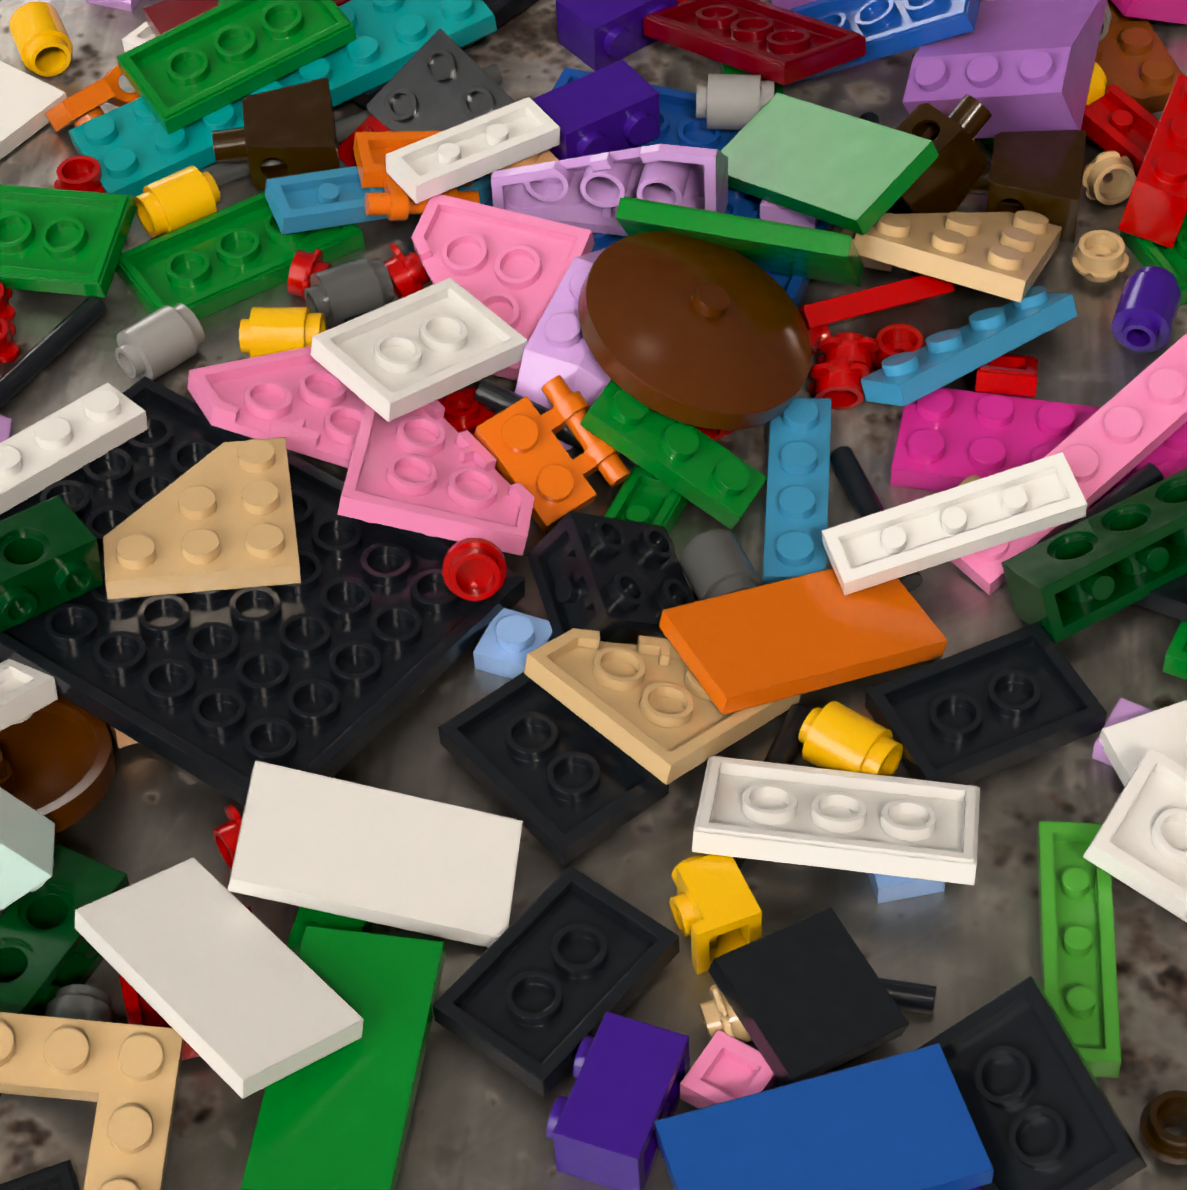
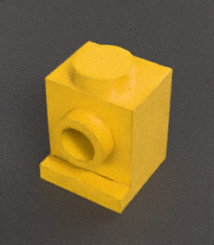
M714 854L706 856L695 855L684 859L673 869L671 876L677 887V895L670 897V909L680 934L683 937L691 935L692 966L697 975L707 972L714 958L762 938V910L733 857Z

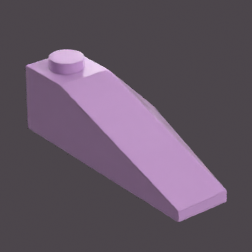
M655 144L493 171L491 176L493 207L589 229L593 233L628 236L616 219L620 198H624V196L725 213L728 204V157L718 149Z

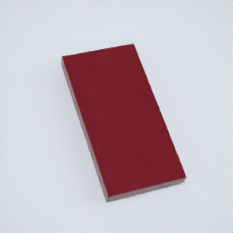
M686 0L649 13L643 17L645 36L748 73L761 75L762 78L784 86L866 55V37L862 36V34L760 0Z

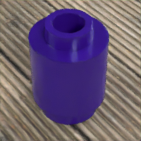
M1147 266L1137 270L1135 274L1126 280L1111 325L1112 333L1120 344L1137 352H1154L1163 348L1168 343L1181 302V291L1175 276L1164 268Z

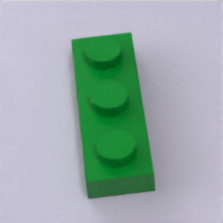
M612 379L580 423L585 429L730 530L733 529L767 479L762 473L693 425L671 419L652 410L625 392Z

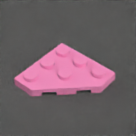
M442 194L429 199L411 237L414 249L433 285L452 278L528 341L574 257L591 253L595 244L592 230ZM521 361L492 375L517 381Z
M311 346L189 370L187 389L212 426L253 439L285 437L288 450L345 468L349 467L365 402L310 355Z
M438 400L390 422H387L365 403L337 515L457 542L466 538H482L494 543L502 552L523 556L535 497L520 482L510 485L495 470L497 459L468 430L459 433L443 417L445 407Z

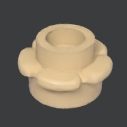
M1105 151L1098 154L1091 163L1086 165L1082 172L1081 184L1086 187V196L1091 201L1097 199L1105 205H1116L1126 200L1130 196L1136 180L1133 163L1127 156L1120 157L1117 151ZM1107 173H1111L1107 179L1103 180Z
M1094 230L1085 233L1080 238L1079 244L1073 251L1075 257L1072 258V265L1086 279L1101 283L1114 279L1117 276V272H1124L1129 265V256L1124 253L1125 243L1119 235L1107 230Z
M712 985L709 989L711 1000L699 1004L709 1040L720 1030L743 1043L753 1041L721 990L716 985Z

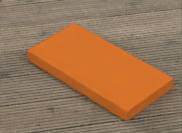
M833 568L664 609L659 623L662 632L722 715L936 659L943 656L948 642L946 637L898 578L844 596Z

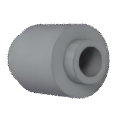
M708 74V85H697L696 118H707V129L741 130L774 96L775 82L761 80V75Z
M180 303L174 307L164 305L117 334L118 347L115 349V357L121 369L130 378L138 377L142 379L145 376L154 381L195 356L197 347L205 341L204 331L195 314L184 304Z

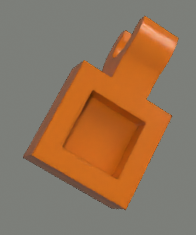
M119 65L107 72L102 79L63 100L46 112L45 115L57 132L71 123L77 127L92 118L103 115L104 112L100 106L105 103L121 107L140 96L136 90L132 93H127L120 88L119 77L123 73Z

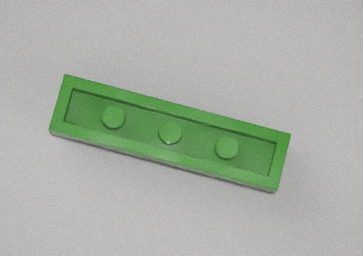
M1039 821L1037 859L1041 988L1094 1077L1118 1078L1121 1066L1112 875L1083 858L1103 823Z

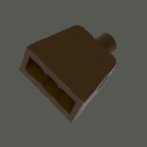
M328 78L249 95L242 100L244 127L212 131L217 164L248 160L252 184L258 189H265L266 179L340 168L335 117Z
M966 94L948 116L929 103L919 104L895 128L896 130L932 140L939 154L938 158L893 204L897 212L900 214L950 213L958 209L985 170L988 161L973 141V138L992 117L990 111L978 100Z
M1086 131L1000 132L995 135L992 162H987L985 170L968 194L987 196L986 212L1016 213L1017 211L1026 210L1042 214L1049 219L1050 224L1062 227L1059 241L1074 243Z

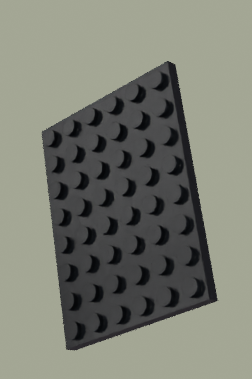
M145 376L122 394L146 411L148 427L146 431L134 438L132 437L127 442L113 448L103 456L89 462L77 471L51 484L0 515L1 521L59 495L97 538L103 585L28 619L24 623L0 632V660L5 661L9 658L55 678L57 694L243 806L246 803L255 760L332 778L484 634L489 623L503 608H513L525 596V578L507 569L506 579L502 587L489 598L481 601H469L456 596L446 586L442 573L443 559L448 549L456 541L440 537H430L422 533L337 515L344 482L287 452L301 583L107 599L103 537L222 443L253 439L212 426L198 404Z

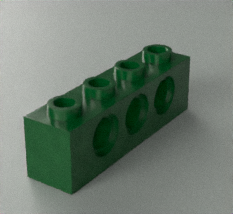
M1187 468L1002 562L1017 617L1029 625L1039 622L1056 644L1150 595L1151 590L1187 573Z
M59 495L0 521V632L24 623L28 619L103 585L97 538Z
M57 844L54 848L52 877L36 891L28 892L10 904L0 916V1012L43 1016L46 1005L55 998V994L60 988L71 984H86L104 958L75 929V910L130 886L126 873Z

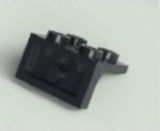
M440 28L369 101L367 110L391 131H444L512 104L515 101Z
M570 511L526 554L555 638L573 628L600 631V641L604 642L620 628L663 633L659 627L662 611L694 602L693 594L680 567L674 543L663 526Z

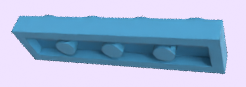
M357 166L266 179L265 198L282 235L388 218L387 215H366L364 205L365 193L385 191L384 188H361ZM487 174L473 180L472 186H458L457 189L458 191L477 190L480 196V204L486 203L492 193L491 177Z
M1031 286L1021 303L1012 300L1002 307L977 311L969 316V324L959 329L940 331L927 337L925 340L926 346L914 352L898 353L885 358L881 362V369L860 379L866 401L897 406H907L982 365L1075 318L1077 311L1073 294L1047 292L1045 286Z
M794 398L793 402L784 412L770 420L762 585L826 570L827 553L822 543V530L828 529L831 398Z

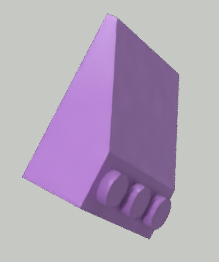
M1107 0L981 1L974 31L923 45L919 48L912 60L902 102L908 114H910L919 104L929 103L948 116L961 99L968 94L983 104L992 114V117L973 139L995 138V135L1000 132L1081 130Z

